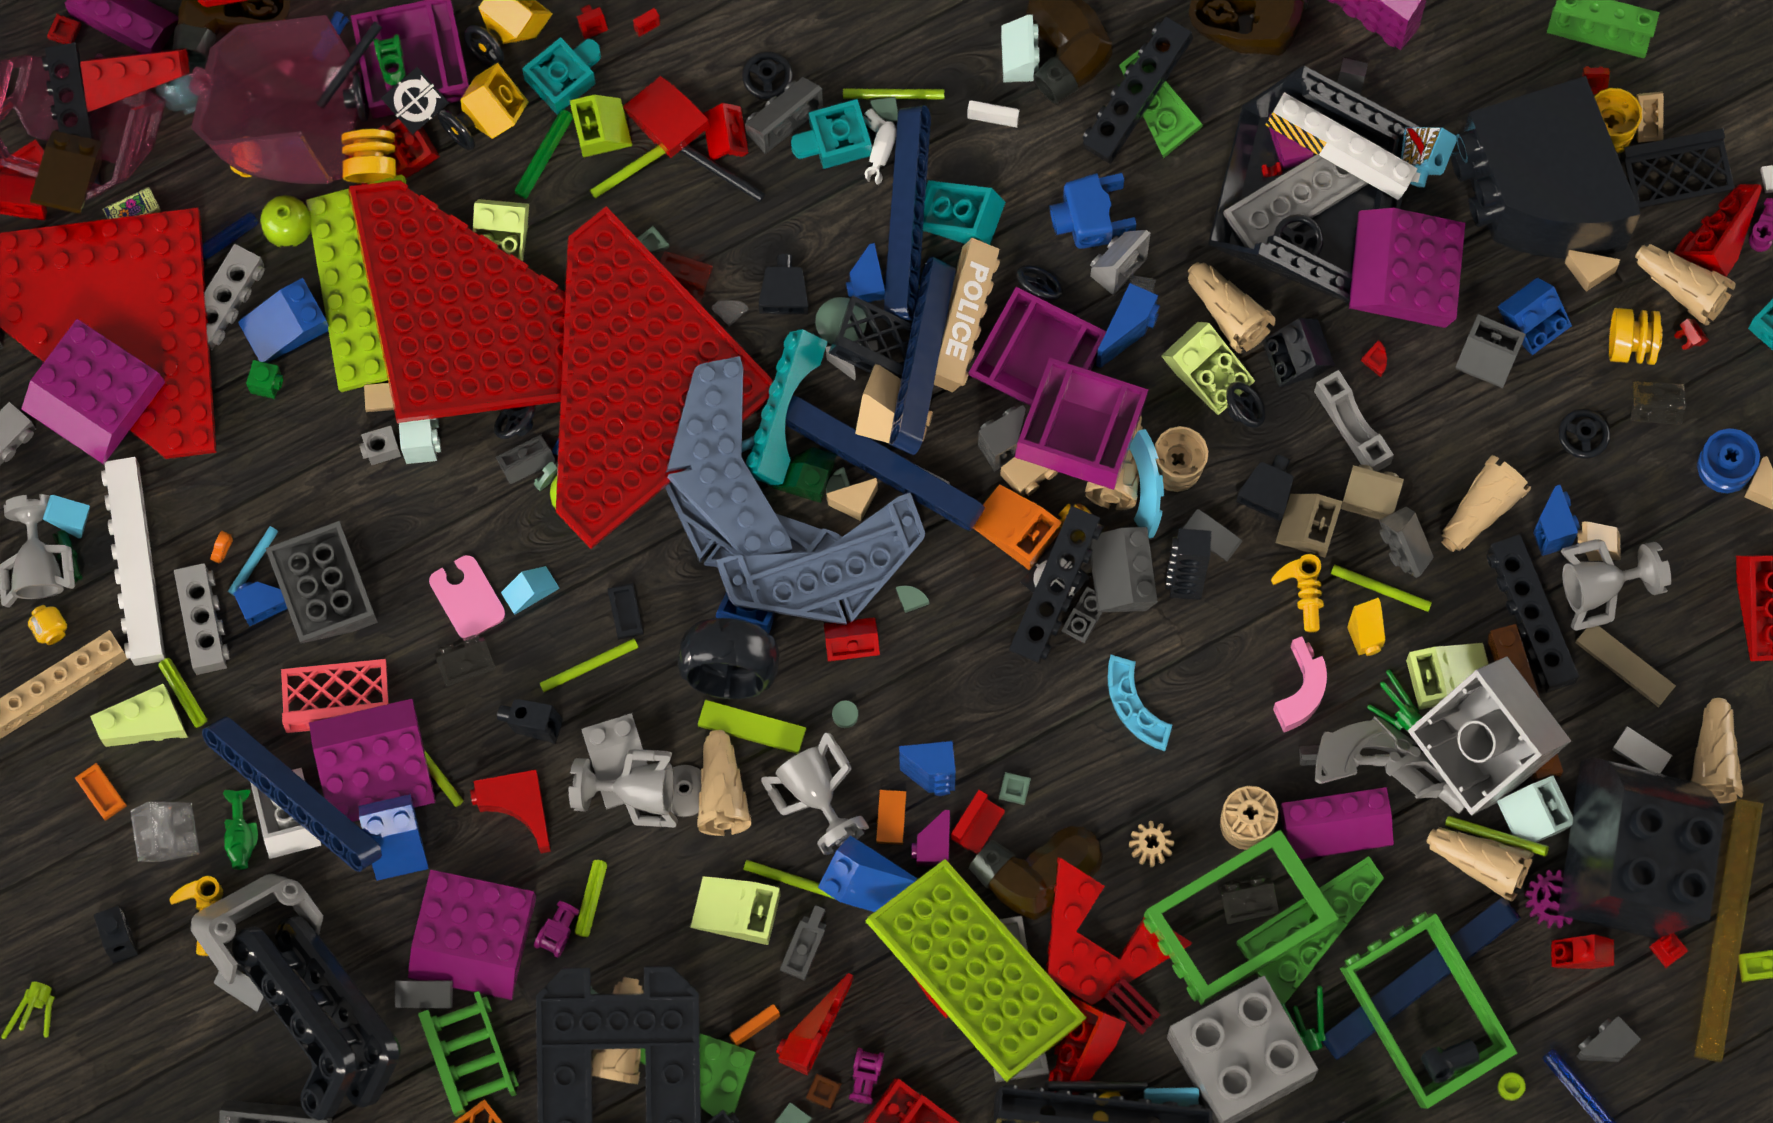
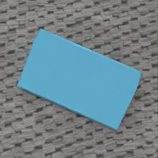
M1146 1088L1144 1099H1149L1152 1103L1156 1104L1176 1102L1178 1106L1188 1107L1189 1105H1198L1199 1089Z

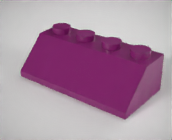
M67 0L65 2L70 16L140 53L162 51L175 31V27L178 25V16L148 0Z
M1387 787L1286 802L1281 805L1280 815L1284 836L1300 860L1394 845L1392 814Z

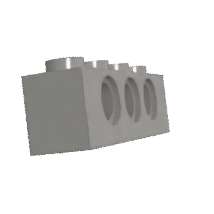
M236 244L233 245L204 292L207 320L211 316H218V320L215 323H207V337L210 350H213L215 345L222 343L225 337L224 330L229 323L232 324L236 320L239 312L237 309L242 302L245 303L249 299L252 291L250 288L255 281L261 279L265 270L261 257ZM236 274H245L242 280H233V277ZM222 296H232L229 301L220 302Z
M205 563L174 570L194 672L196 675L226 669V660L230 659L227 644H222L221 635H225V629L222 619L218 620L216 611L220 610L218 596L213 595L211 586H216L213 571H208ZM202 589L205 591L201 598H192L196 590ZM200 615H209V619L205 623L197 622V618ZM205 639H214L211 647H202V642Z

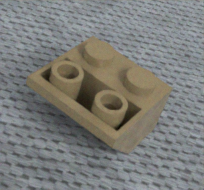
M1353 465L1341 509L1379 520L1394 513L1404 479L1399 478L1393 472L1380 473L1373 471L1374 469L1367 465Z
M1290 494L1275 543L1325 558L1343 501L1320 494Z

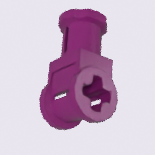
M1773 198L1765 199L1764 211L1758 223L1754 225L1749 238L1751 248L1758 252L1767 251L1772 245Z
M558 901V909L553 919L548 918L534 943V947H542L554 953V957L557 958L561 956L568 942V937L571 933L569 926L574 916H578L580 912L575 907L562 901Z
M862 1048L857 1049L853 1068L855 1084L853 1093L849 1095V1100L863 1104H872L873 1085L877 1084L878 1076H880L884 1053L874 1054L864 1052ZM863 1083H865L864 1091H863V1093H861L862 1087H863Z

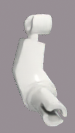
M869 109L865 112L868 118L865 116L863 118L865 124L876 133V138L869 158V162H872L873 165L866 169L865 177L869 182L871 175L877 174L875 182L878 185L883 178L879 168L880 165L885 166L895 143L897 128L893 122L884 121L873 109Z

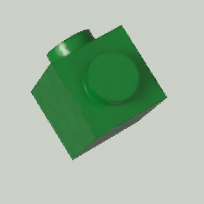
M253 360L246 382L250 393L275 399L277 391L281 389L283 384V375L279 367Z

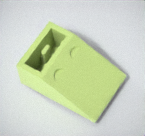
M478 199L474 203L473 232L479 236L482 234L497 244L498 248L508 255L512 254L523 261L528 228L529 204Z
M1197 322L1161 355L1174 373L1217 415L1227 408L1226 391L1231 383L1238 381L1250 386L1255 382L1210 323ZM1240 389L1234 391L1239 396L1244 392Z
M1483 643L1438 646L1409 652L1406 661L1419 710L1435 707L1474 671L1488 665Z
M703 876L691 928L768 945L780 899V888L750 881Z

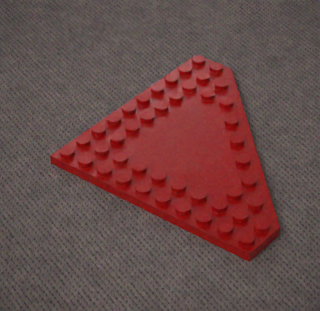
M400 180L349 186L350 201L397 423L560 402L565 292L558 288L559 285L542 274L538 275L528 268L529 265L512 254L508 255L499 249L497 244L482 234L479 236L470 230L467 224L452 214L449 216L440 210L437 204L423 195L419 196L408 189V185Z
M607 206L568 237L556 513L590 549L670 484L671 481L667 478L669 474L686 470L666 472L692 374L698 365L740 356L743 366L742 422L768 401L770 395L769 388L774 382Z
M198 208L0 233V329L14 338L38 359L45 362L75 320H80L157 371L165 381L164 385L130 429L133 434L151 446L165 459L217 453L210 349L207 337L208 320L205 308V276L200 210Z

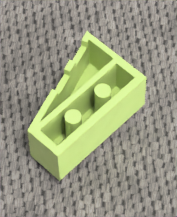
M164 684L90 716L105 747L135 744L140 741L149 740L161 741L176 737L188 738Z

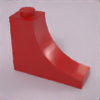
M536 770L474 781L475 789L470 790L472 804L478 805L480 812H501L518 819L534 835L540 853L551 852L539 777Z

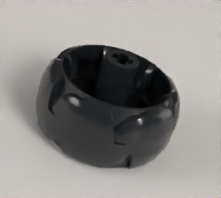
M732 618L705 619L697 622L690 630H687L680 642L678 655L679 672L681 677L687 680L692 688L713 697L723 699L757 697L763 690L767 691L777 677L780 658L778 644L762 627L753 623Z

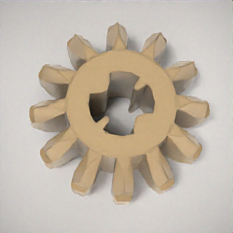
M1149 821L1148 829L1143 824H1139V832L1132 831L1131 837L1135 840L1129 842V847L1135 848L1132 852V857L1141 855L1139 863L1142 865L1146 859H1149L1150 867H1154L1155 859L1160 864L1165 863L1164 856L1171 857L1172 851L1169 848L1174 846V841L1168 839L1171 836V831L1168 830L1162 833L1164 825L1160 823L1157 829L1153 828V821ZM1151 839L1156 841V845H1153L1152 849L1147 847V843Z

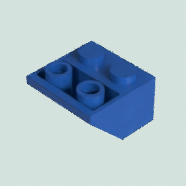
M1538 277L1498 306L1506 326L1526 334L1522 345L1531 355L1572 326L1554 286Z
M1561 485L1555 486L1533 531L1542 556L1572 546L1578 530H1580L1577 517L1575 515L1572 516L1569 506H1571L1569 495L1566 491H1562Z

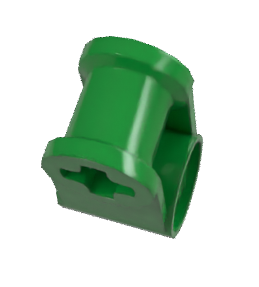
M395 34L393 38L383 40L373 39L383 79L391 86H395L406 77L399 34ZM391 68H398L394 73L388 72Z

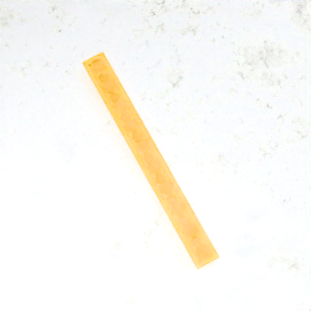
M1738 798L1735 801L1694 1054L1696 1058L1722 1062L1763 803Z

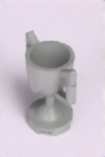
M39 494L40 500L27 499V495L16 496L6 500L4 516L9 520L20 521L26 524L28 540L22 545L17 554L0 564L2 606L10 607L17 598H47L63 592L64 587L70 589L75 587L71 547L66 545H46L38 538L37 523L43 520L49 495ZM53 553H61L64 578L61 576ZM13 568V574H12V590H11V588H10L9 570Z
M1600 539L1563 548L1561 553L1570 562L1565 564L1563 568L1564 591L1571 608L1576 612L1571 628L1581 630L1614 621L1617 595L1627 580L1641 578L1645 587L1652 595L1668 592L1664 586L1671 585V572L1668 560L1662 562L1657 551L1663 550L1657 542L1642 544L1638 549L1637 567L1624 571L1614 565L1605 542ZM1599 550L1603 562H1580L1574 555ZM1607 602L1604 614L1584 619L1587 611Z
M824 733L819 746L809 748L781 765L776 771L777 777L761 778V782L766 788L768 795L778 812L782 815H789L809 807L823 811L829 821V827L826 830V834L819 839L817 845L824 855L834 853L831 847L834 845L841 846L850 835L855 839H859L864 835L862 829L866 830L869 828L862 816L849 820L846 818L840 819L831 806L833 791L851 771L848 759L831 733ZM828 747L841 768L833 778L825 758ZM774 784H784L801 802L787 806Z
M631 749L626 755L623 774L615 781L598 780L593 773L590 759L575 758L570 774H575L573 786H569L571 808H574V811H587L591 799L597 791L615 792L625 802L634 825L676 827L678 819L671 812L674 774L672 765L668 763L672 753L669 751ZM633 760L659 761V763L632 768ZM638 810L662 816L640 815Z

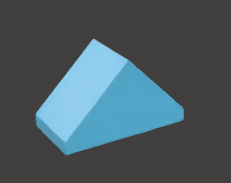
M50 495L43 520L77 538H82L90 506Z
M544 566L521 572L501 594L514 615L558 590L559 586L547 567Z

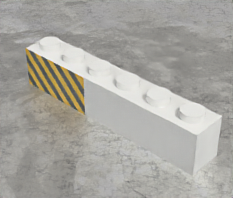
M1285 92L1266 123V126L1397 200L1406 191L1418 169Z

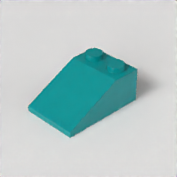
M928 180L925 195L923 231L964 244L971 238L990 245L1005 201L993 188Z

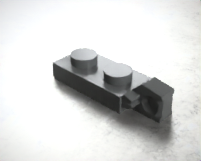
M815 905L810 918L804 916L803 920H800L780 971L804 981L806 980L825 934L827 925L821 923L826 912L824 908Z

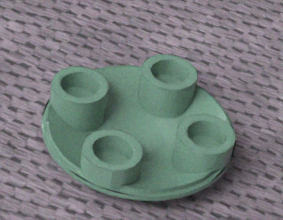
M837 297L830 299L817 312L816 329L821 338L830 344L835 342L850 300L849 298ZM854 306L853 313L857 321L866 318L863 309ZM867 322L859 325L863 333L866 330ZM854 327L846 329L845 338L852 341L859 339Z

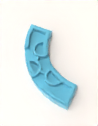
M1144 429L1136 433L1129 448L1135 459L1140 478V502L1134 521L1138 527H1147L1148 537L1153 538L1159 527L1163 512L1160 510V500L1164 496L1163 475H1159L1155 460L1159 459L1148 432Z
M1110 655L1107 676L1108 689L1117 715L1136 737L1154 748L1165 751L1172 724L1166 723L1154 716L1140 701L1134 682L1136 662Z

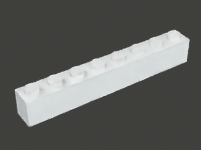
M136 457L106 461L105 471H101L103 485L108 486L109 495H105V504L107 511L111 510L112 519L108 520L110 535H114L115 544H111L113 559L118 561V569H114L116 583L121 584L122 593L118 594L120 609H124L125 618H121L123 633H127L128 643H124L126 658H131L135 666L161 662L166 658L140 466Z

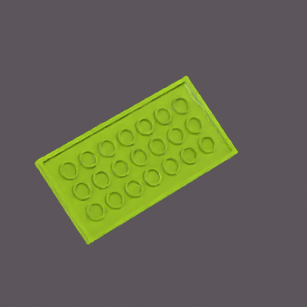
M401 174L396 176L395 179H391L390 177L371 183L400 180L406 184L405 177ZM349 189L306 200L311 216L310 226L325 314L329 326L328 331L338 390L341 392L388 380Z
M946 859L879 908L866 920V923L1006 1082L1010 1081L1086 1019L1082 1012Z

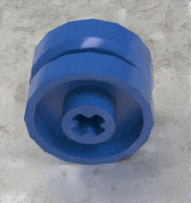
M1728 428L1717 431L1709 437L1698 456L1697 469L1700 478L1706 486L1716 492L1728 494L1741 490L1749 483L1759 466L1760 453L1758 446L1750 435L1741 430Z

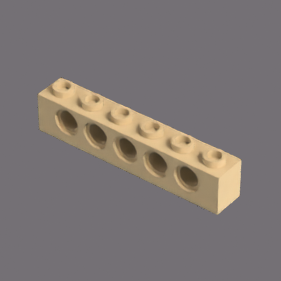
M110 630L1 697L0 739L128 660Z

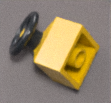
M483 0L479 10L487 30L477 25L468 26L464 32V39L468 49L479 62L487 67H491L496 63L501 66L504 55L500 46L506 43L537 38L552 16V13L536 0ZM472 33L481 35V38L478 40L473 39Z
M496 63L475 76L461 98L462 111L457 116L444 109L440 110L437 116L444 130L458 145L466 150H472L475 147V141L470 131L474 127L493 139L516 124L529 101L502 67Z

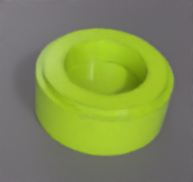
M1506 1073L1498 1082V1092L1506 1100H1517L1525 1091V1081L1517 1073Z

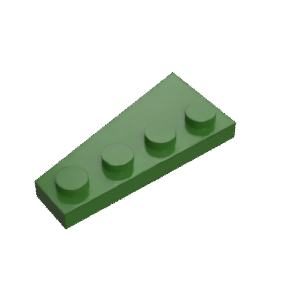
M1139 50L1119 65L1123 75L1131 63H1136L1139 58ZM1148 64L1144 67L1143 71L1151 73L1155 68L1152 64ZM1166 81L1143 115L1163 158L1203 127L1199 119ZM1134 85L1130 90L1133 94L1141 92L1143 87L1141 85Z

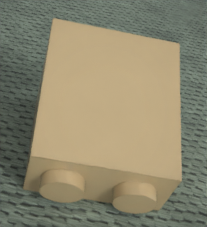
M875 364L863 392L855 434L889 443L901 379L881 365ZM928 411L923 441L926 435L927 426H929L931 423L933 411Z

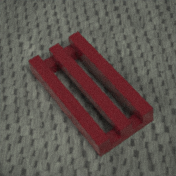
M1120 978L1103 996L1140 1034H1144L1146 1029L1160 1016L1124 978ZM1121 986L1151 1015L1149 1018L1119 989ZM1114 993L1144 1021L1142 1025L1112 997Z

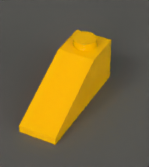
M1379 598L1359 604L1353 608L1347 629L1358 655L1365 653L1367 656L1374 655L1381 651L1385 643L1382 609Z

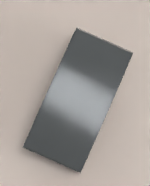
M1199 509L1195 511L1183 527V529L1211 531L1210 551L1226 562L1242 543L1239 537Z
M1086 587L1061 630L1063 633L1084 644L1103 612H1098L1096 595L1093 589Z
M397 980L395 981V1007L453 1008V981Z

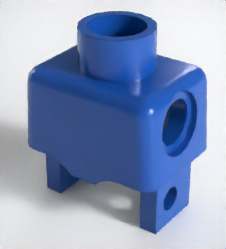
M1096 173L1067 182L1064 185L1063 203L1050 205V215L1055 234L1060 235L1072 232L1076 247L1084 249L1108 245L1115 236L1120 237L1126 231H1136L1135 217L1111 222L1109 217L1111 201L1107 192L1123 189V173L1099 178Z

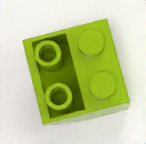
M591 95L570 100L583 157L632 146L621 98Z

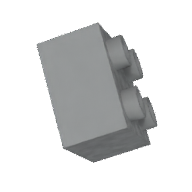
M1508 657L1474 671L1408 730L1409 734L1471 815L1496 804L1498 800L1508 796L1571 742L1570 738Z
M1265 976L1170 1026L1167 1035L1170 1045L1195 1088L1199 1089V1096L1207 1109L1212 1110V1119L1215 1123H1236L1313 1081L1318 1071L1317 1066Z

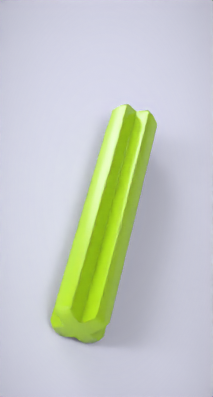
M170 658L162 660L158 664L159 668L196 728L201 727L207 722V718Z
M594 860L592 863L575 929L576 935L581 937H588L591 931L607 868L606 862L602 860Z

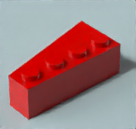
M187 49L97 58L80 62L87 112L100 109L190 74Z

